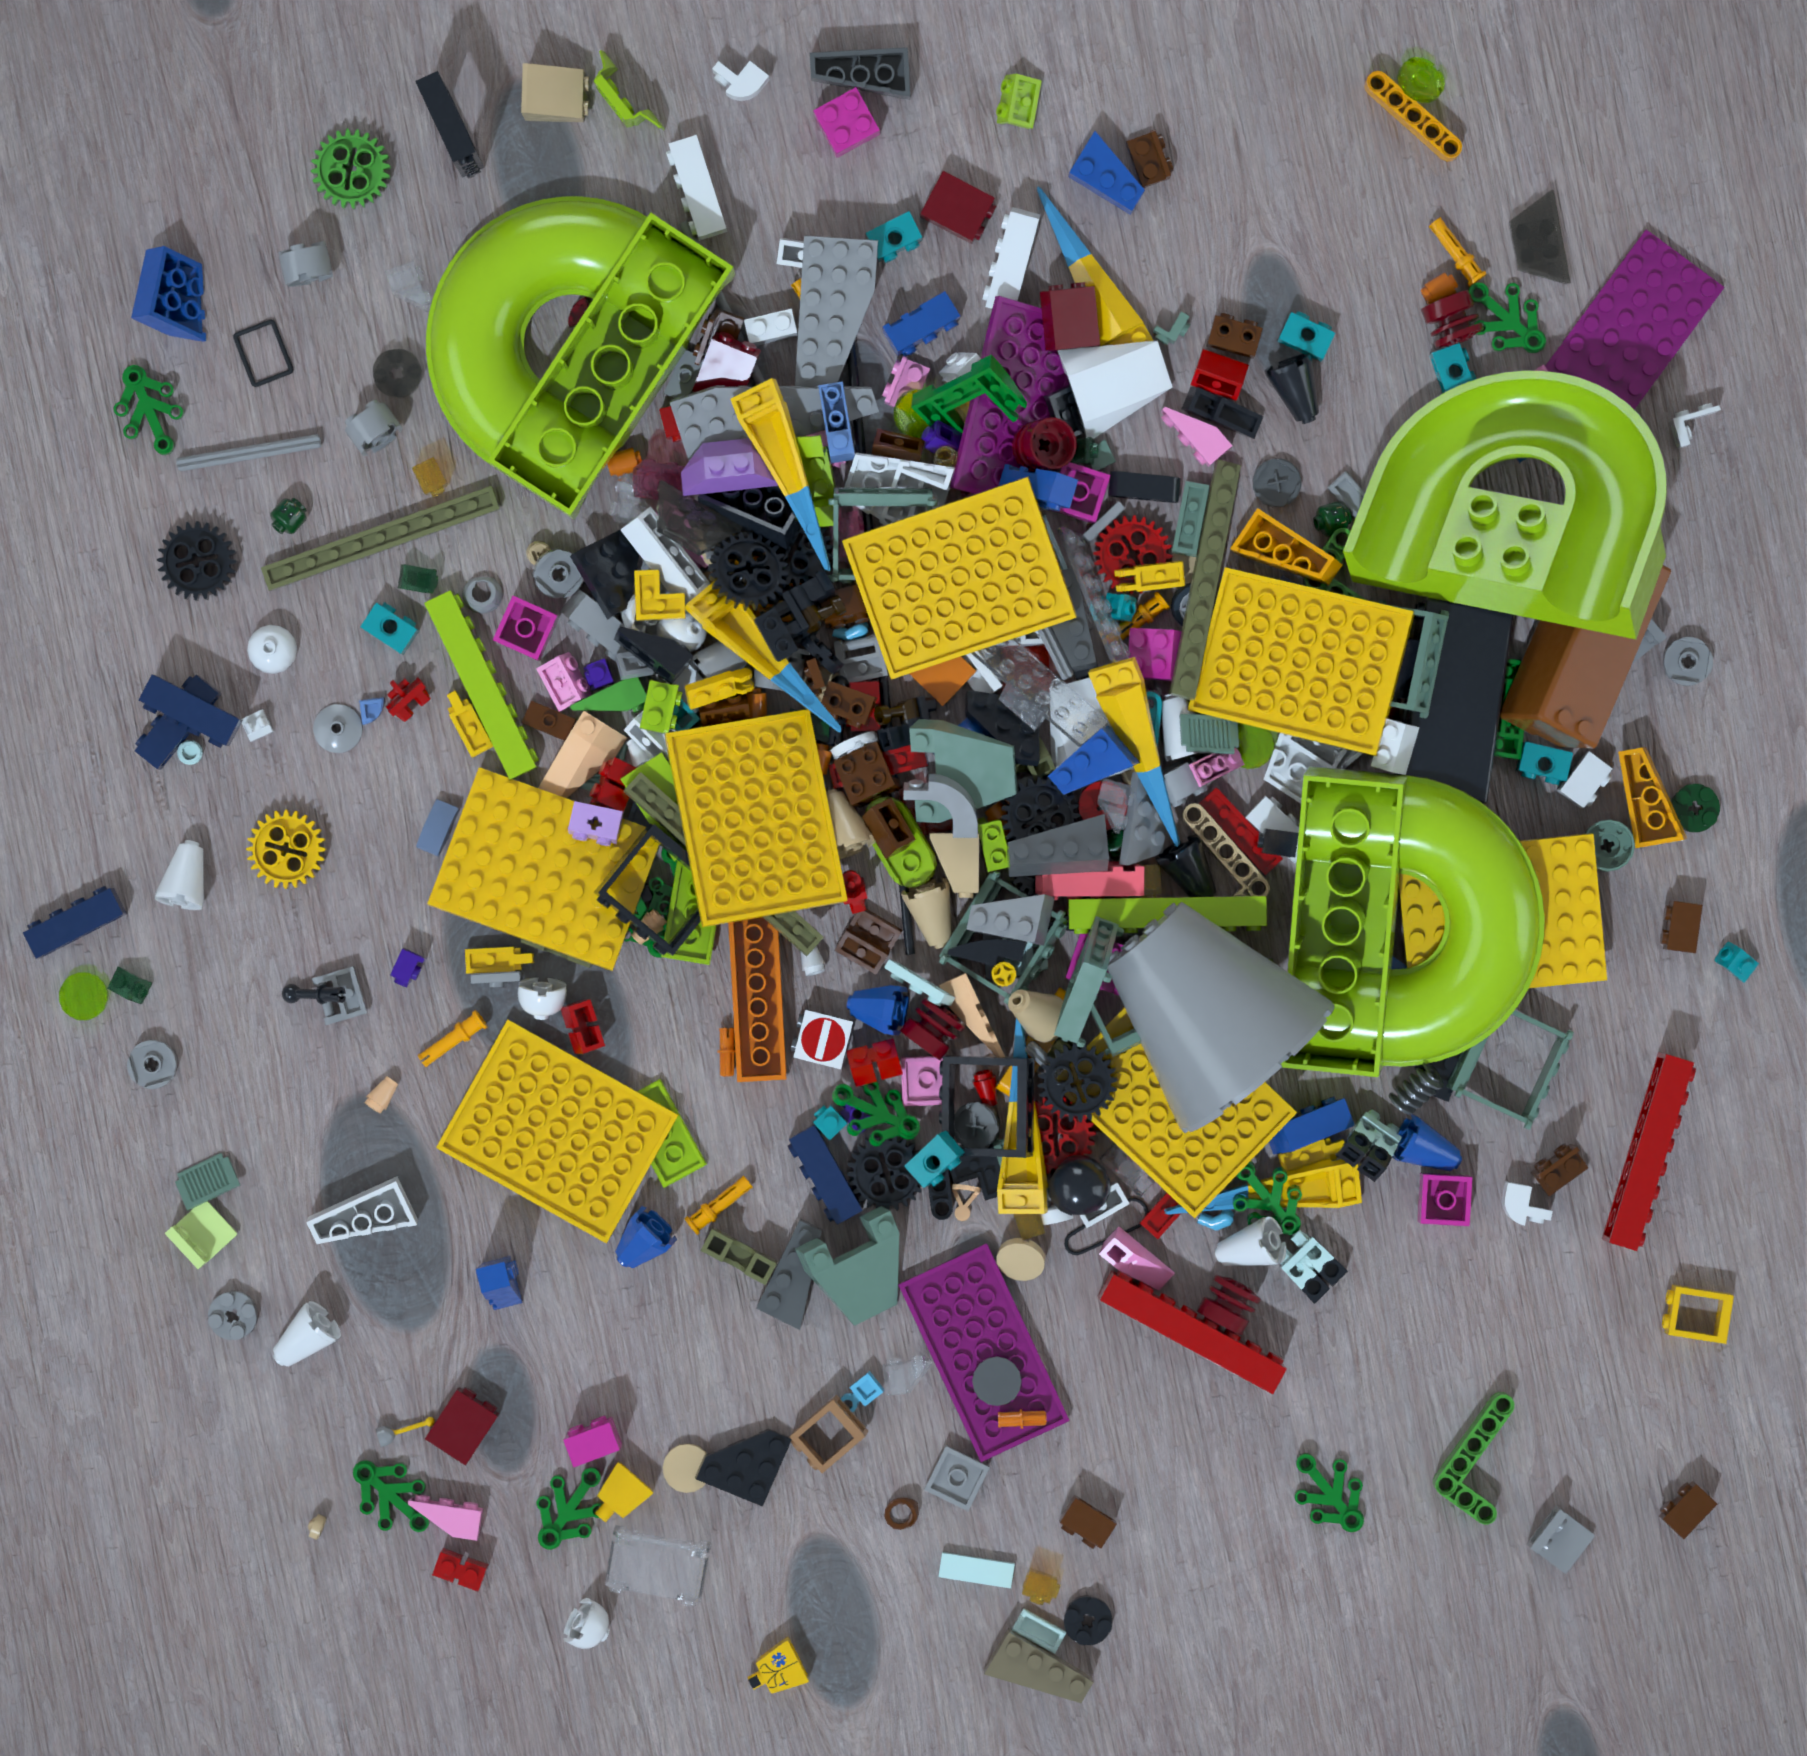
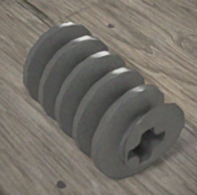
M1423 1063L1425 1071L1421 1068L1416 1069L1418 1077L1414 1074L1409 1075L1412 1083L1407 1080L1402 1081L1405 1089L1400 1086L1395 1088L1398 1095L1392 1092L1389 1093L1392 1103L1402 1112L1409 1115L1414 1114L1416 1108H1420L1423 1102H1427L1430 1096L1435 1095L1437 1090L1443 1088V1080L1440 1074L1429 1063Z

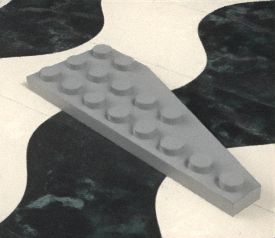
M804 235L795 386L816 387L818 385L838 382L875 291L878 240Z
M716 385L669 400L689 461L702 443L749 438L738 421L730 399L753 387H725ZM779 386L784 402L788 406L796 438L825 429L818 386ZM843 386L849 421L879 412L871 387Z

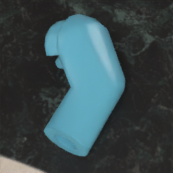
M867 622L856 623V625L849 629L844 627L834 629L832 636L845 641L864 638L868 633L869 625Z
M1227 1209L1222 1210L1221 1214L1213 1217L1201 1212L1197 1223L1213 1230H1220L1233 1223L1234 1213L1232 1210Z

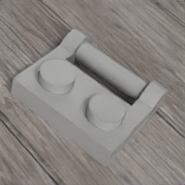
M873 633V636L845 642L838 640L834 642L836 657L844 664L839 673L846 677L849 683L889 675L875 633ZM875 646L876 653L846 659V651Z
M354 966L312 978L313 985L317 987L319 985H326V982L332 980L333 987H344L346 994H339V996H346L343 1003H338L341 1010L340 1014L335 1015L332 1002L322 1004L326 1017L323 1018L325 1025L368 1013Z

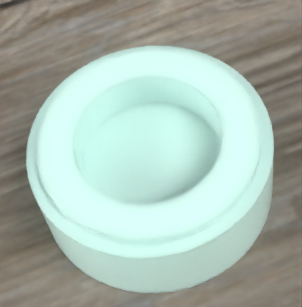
M187 740L179 745L177 755L184 764L194 765L202 759L203 749L196 741Z

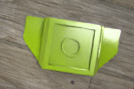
M600 50L603 69L598 72L594 83L599 93L628 128L634 125L638 126L647 119L658 128L664 130L665 128L651 110H642L633 116L635 113L633 107L625 97L622 99L618 97L620 94L618 88L608 78L618 68L605 51Z
M821 435L798 436L796 440L819 527L833 526L834 505H829V498H834V488H836L829 448L822 445Z

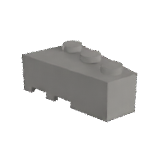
M578 589L562 607L560 612L569 618L567 623L579 632L582 628L587 632L586 639L596 647L602 644L607 648L604 653L616 662V654L629 652L614 640L617 630L620 626L625 627V625L615 617L607 620L598 603Z
M1043 894L971 905L967 930L1044 946L1054 897Z

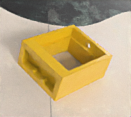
M1672 1284L1671 1290H1667L1665 1303L1669 1305L1667 1314H1663L1662 1328L1665 1329L1664 1333L1672 1336L1726 1344L1734 1295ZM1681 1294L1719 1299L1713 1335L1675 1329Z

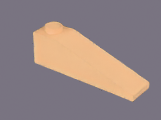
M583 711L538 788L568 798L597 774L605 761L607 762L617 756L627 737Z
M966 973L940 984L939 987L955 997L949 1008L996 1057H1005Z

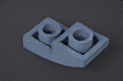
M436 799L416 847L439 857L449 838V831L459 814V808Z

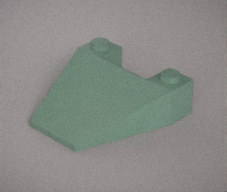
M919 719L909 728L911 752L935 753L936 774L953 779L964 787L971 796L976 809L1017 794L1014 746L943 720ZM915 800L916 822L941 823L952 818L949 810L939 802Z
M882 1206L860 1216L870 1241L833 1260L826 1243L817 1238L795 1248L804 1271L854 1326L897 1305L899 1230L891 1211Z

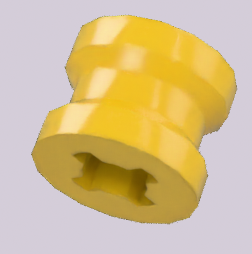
M998 962L992 968V979L999 986H1009L1016 978V970L1009 962Z

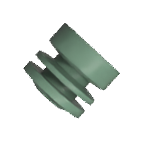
M1610 819L1599 821L1590 826L1584 833L1594 834L1598 871L1609 872L1618 870L1625 866L1633 856L1635 848L1634 837L1628 827L1619 821ZM1604 839H1606L1607 843L1612 842L1613 847L1610 848V853L1600 849Z

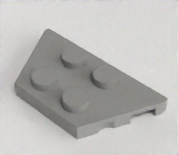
M1132 772L1119 865H1131L1162 854L1164 848L1166 827L1136 772Z

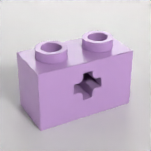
M574 801L568 833L572 835L573 839L587 841V838L597 840V844L611 846V843L617 844L623 811ZM594 820H598L600 825L596 827V830H592L590 825L594 823Z

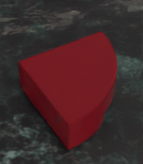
M586 297L577 301L572 307L568 317L569 328L575 327L589 307Z

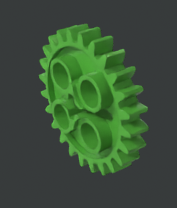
M346 129L345 136H342L339 131H336V139L328 135L330 143L320 142L323 150L314 151L319 156V159L311 160L317 166V168L311 170V173L318 175V177L313 179V183H321L317 191L319 193L326 191L323 197L325 200L333 197L332 204L334 206L341 201L343 209L350 203L352 209L355 210L356 204L360 202L362 207L365 208V200L368 199L374 203V194L382 196L378 189L380 187H388L383 182V179L391 178L389 174L385 173V170L391 169V166L384 163L389 159L388 154L381 155L385 148L383 145L376 147L378 143L377 138L369 141V133H365L361 137L359 129L355 131L354 135L351 134L349 129ZM353 148H357V152L353 160V165L356 168V171L351 172L350 188L349 190H345V186L349 178V173L347 172L346 167L349 168L351 166L352 150ZM340 149L347 150V157L344 160H336L335 158L336 152ZM363 154L371 155V162L367 165L359 163V159ZM340 173L343 176L342 181L337 185L331 184L332 175ZM359 178L367 180V184L363 189L355 188V181Z

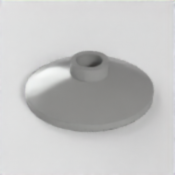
M341 704L327 706L319 712L314 721L313 732L316 741L322 748L333 753H344L354 748L359 742L362 735V722L359 715L352 708ZM334 724L341 726L339 733L333 732L332 727Z

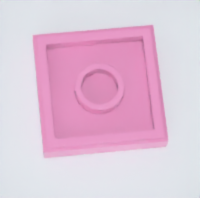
M934 1056L901 1057L903 1106L942 1105V1100L939 1097V1089L942 1085V1075H940L939 1071L940 1060Z

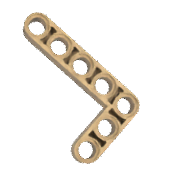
M1196 803L1185 806L1182 811L1184 822L1200 837L1202 843L1241 886L1231 897L1267 896L1270 891L1268 881L1207 811ZM1192 807L1197 808L1200 812V818L1195 822L1190 821L1187 817V811ZM1207 826H1212L1216 830V836L1212 840H1207L1203 835V830ZM1224 844L1232 848V855L1227 859L1219 854V849ZM1239 863H1245L1248 867V873L1244 877L1236 874L1235 868ZM1256 881H1260L1264 885V892L1261 895H1255L1252 892V884Z

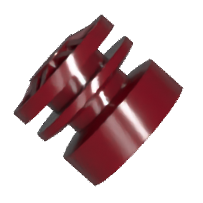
M1469 290L1450 295L1421 309L1426 325L1435 323L1439 325L1437 329L1430 333L1431 337L1443 335V338L1434 342L1435 348L1462 343L1473 338L1476 333L1484 329L1482 323L1470 325V322L1479 318L1478 314L1466 315L1465 311L1474 306Z
M1044 418L1021 426L1015 433L1012 442L1013 455L1017 463L1022 467L1028 468L1029 472H1035L1036 469L1047 471L1059 469L1072 460L1077 448L1076 437L1072 428L1065 421L1058 418Z
M924 997L921 1003L929 1008L927 1013L917 1007L915 1011L922 1018L921 1021L918 1022L909 1018L900 1031L941 1061L950 1049L943 1041V1038L947 1036L956 1040L958 1037L949 1030L953 1026L962 1032L965 1027L960 1023L957 1016L944 1006H937Z
M1216 1274L1213 1280L1221 1284L1222 1287L1219 1289L1210 1285L1209 1289L1217 1297L1215 1300L1203 1297L1197 1312L1239 1335H1243L1249 1320L1241 1313L1243 1310L1254 1313L1256 1309L1248 1305L1247 1301L1251 1300L1259 1304L1261 1298L1251 1288L1237 1280Z

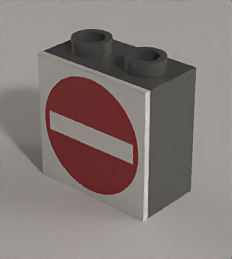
M806 1009L805 1014H799L796 1027L801 1029L799 1037L793 1038L790 1051L795 1052L794 1058L841 1069L853 1021Z

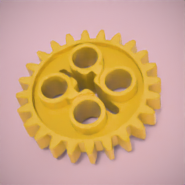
M285 810L283 816H281L279 811H275V818L266 814L267 822L264 823L258 820L257 823L260 829H251L255 834V838H247L248 841L253 843V846L246 848L247 851L253 852V855L249 856L247 860H255L251 870L259 868L260 871L257 877L260 878L265 875L266 884L274 880L275 888H278L281 882H283L284 889H288L290 882H292L294 888H298V880H301L303 884H307L306 876L315 878L316 876L312 870H321L322 868L317 862L325 861V858L320 856V852L327 851V849L320 847V843L326 839L318 838L317 836L322 830L313 829L315 821L306 823L308 815H304L299 819V811H295L292 817L289 810ZM277 827L281 828L284 832V836L280 841H275L272 837V831ZM299 834H304L307 837V844L302 848L298 847L295 842ZM271 842L286 846L288 842L289 848L306 852L307 856L304 857L294 853H287L284 856L283 850L267 847L265 843ZM269 851H274L277 854V861L273 865L268 864L265 859ZM294 857L298 858L301 862V867L298 871H292L289 867V862Z

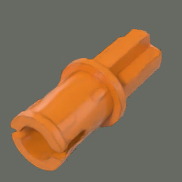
M719 1028L720 1050H717V1053H720V1076L731 1077L734 1076V1053H736L734 1050V1028Z
M1020 1409V1412H998V1428L1020 1426L1023 1429V1426H1043L1047 1423L1046 1411H1022Z

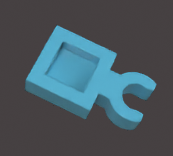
M869 1371L849 1387L853 1393L844 1394L841 1400L843 1402L850 1400L853 1406L849 1409L854 1412L860 1401L866 1406L882 1394L885 1389Z

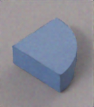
M384 697L359 700L362 725L369 724L380 716L384 708Z

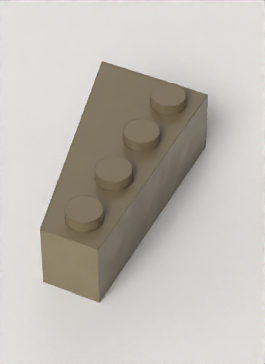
M1009 1627L984 1668V1675L1078 1703H1082L1094 1683L1093 1677L1017 1634Z

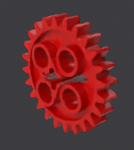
M1133 515L1131 522H1128L1126 516H1123L1122 524L1115 519L1113 520V529L1108 525L1105 527L1108 532L1107 535L1099 533V537L1103 541L1095 542L1094 544L1100 548V551L1093 552V555L1100 559L1094 562V565H1101L1102 568L1097 574L1105 573L1106 577L1103 583L1109 580L1112 581L1110 589L1115 588L1116 585L1121 583H1135L1134 575L1131 578L1115 576V570L1121 569L1125 565H1130L1132 568L1136 566L1132 558L1128 560L1126 557L1129 554V550L1122 541V536L1127 538L1133 552L1138 551L1139 554L1136 559L1140 565H1144L1142 559L1145 554L1154 555L1156 563H1165L1166 559L1173 557V555L1166 553V550H1169L1172 545H1164L1168 535L1162 537L1159 535L1163 529L1162 527L1157 530L1153 529L1155 521L1147 525L1145 524L1146 517L1137 522L1136 515ZM1135 532L1142 533L1145 538L1144 543L1135 545L1131 540V535ZM1116 543L1122 546V555L1116 557L1110 553L1109 548L1112 544Z
M1043 1097V1104L1035 1100L1037 1119L1045 1117L1050 1121L1048 1128L1043 1129L1039 1127L1041 1142L1045 1141L1051 1145V1151L1043 1153L1046 1172L1049 1174L1051 1168H1055L1056 1171L1062 1161L1069 1156L1083 1155L1084 1153L1091 1155L1092 1150L1087 1146L1095 1145V1141L1089 1137L1096 1135V1131L1089 1130L1094 1123L1087 1121L1086 1115H1083L1082 1122H1079L1078 1117L1074 1116V1126L1070 1128L1064 1127L1059 1118L1060 1111L1057 1110L1054 1113L1058 1115V1133L1063 1135L1059 1137L1058 1141L1060 1155L1056 1156L1055 1137L1050 1135L1054 1130V1113H1051L1053 1105L1045 1106L1044 1102L1047 1100V1097ZM1065 1141L1074 1142L1076 1149L1072 1152L1065 1151L1062 1146Z

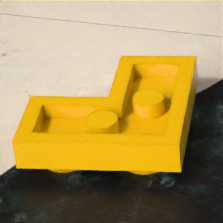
M660 570L634 571L637 621L686 619L685 593L660 594Z

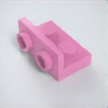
M903 356L901 361L896 360L891 372L895 375L892 384L887 382L882 394L883 397H886L885 404L912 415L913 394L923 389L930 368L908 360L905 356Z
M570 652L559 655L536 668L559 712L592 695L587 680L583 678L578 669V663Z

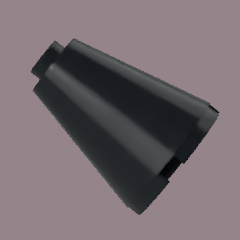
M1310 353L1306 356L1299 354L1278 362L1279 365L1276 369H1273L1272 365L1265 369L1266 377L1296 422L1301 421L1302 424H1307L1316 420L1315 415L1319 413Z
M1198 835L1187 836L1188 841L1184 843L1180 841L1178 847L1174 843L1163 850L1162 854H1159L1160 858H1156L1161 868L1189 897H1214L1217 891L1206 854Z

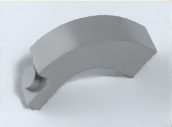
M930 773L929 783H924L922 780H910L909 783H904V800H932L941 803L949 810L953 819V838H978L975 804L969 793L959 783L946 776Z

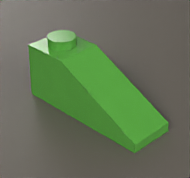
M639 677L624 679L570 707L573 711L629 712L633 710L634 713H637L644 709L647 693Z

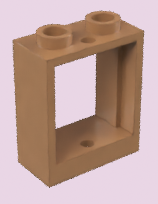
M836 1394L796 1428L790 1435L794 1448L799 1452L802 1451L808 1457L809 1465L814 1470H819L823 1473L866 1437L868 1429ZM831 1411L853 1438L824 1461L804 1439L802 1434L827 1412Z

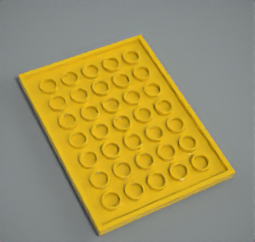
M1029 476L842 540L891 680L1077 617Z
M1225 567L1209 626L1196 697L1194 700H1190L1188 710L1377 756L1413 623L1414 611Z
M809 709L665 733L664 736L702 928L848 901Z
M479 767L427 905L613 971L631 923L628 922L626 925L615 916L617 911L611 906L608 909L602 906L596 900L599 896L594 891L646 827L622 818L617 844L611 843V846L597 844V840L587 838V841L573 839L572 835L568 833V827L574 801ZM594 820V823L590 824L592 830H596V827L600 826L598 820ZM652 838L647 840L606 891L632 914L635 913L660 846Z
M1588 833L1520 841L1538 877L1545 914L1542 953L1529 988L1607 980L1594 834ZM1400 874L1399 895L1407 968H1410L1428 959L1437 949L1444 934L1445 918L1437 895L1428 885L1415 877Z
M1125 1007L1105 1026L1111 1039L1134 1029ZM1101 1032L1086 1046L1087 1050H1090L1094 1045L1096 1046V1054L1108 1049ZM1139 1044L1114 1057L1112 1054L1106 1055L1104 1052L1102 1059H1111L1107 1067H1115L1116 1069L1110 1076L1118 1078V1081L1111 1083V1085L1117 1087V1091L1109 1093L1114 1097V1101H1105L1109 1108L1100 1107V1116L1093 1112L1091 1121L1195 1219L1291 1120L1297 1111L1269 1084L1264 1082L1238 1104L1232 1103L1229 1108L1227 1107L1223 1111L1224 1114L1193 1132L1188 1131L1184 1133L1174 1118L1142 1045ZM1083 1060L1078 1064V1068L1081 1072L1086 1073L1092 1069V1064L1087 1060ZM1071 1062L1069 1066L1074 1076V1082L1071 1084L1077 1085L1081 1100L1085 1103L1087 1100L1081 1087L1084 1079L1079 1080L1075 1066ZM1064 1069L1056 1078L1061 1081L1066 1080L1069 1077V1073ZM1094 1083L1086 1088L1087 1093L1092 1096L1099 1094L1101 1090ZM1073 1092L1064 1094L1072 1103L1077 1100V1096Z
M507 1019L436 1148L607 1244L679 1115Z

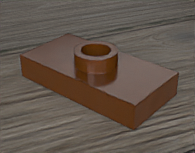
M530 701L522 723L565 741L577 719Z

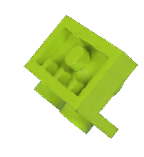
M1020 74L1006 75L1001 83V100L996 109L997 123L1033 129L1042 80Z
M650 680L640 729L661 734L669 733L670 729L675 730L677 716L673 715L675 705L680 706L683 693L678 691L679 685Z
M985 817L978 818V834L987 871L1007 868V843L1001 820L997 819L986 822Z

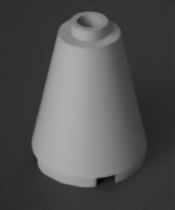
M720 641L695 653L692 657L693 661L696 659L700 661L697 666L707 678L727 671L742 669L747 664L745 660Z

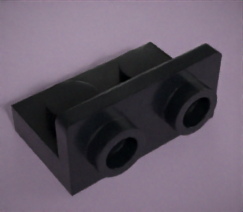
M767 607L760 612L761 615L754 619V623L774 659L780 662L797 652L798 648L775 607Z

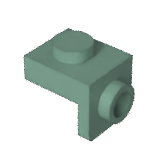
M1181 311L1170 332L1156 326L1153 330V333L1156 334L1155 338L1165 345H1168L1169 342L1174 345L1178 336L1184 337L1191 324L1187 322L1190 316Z

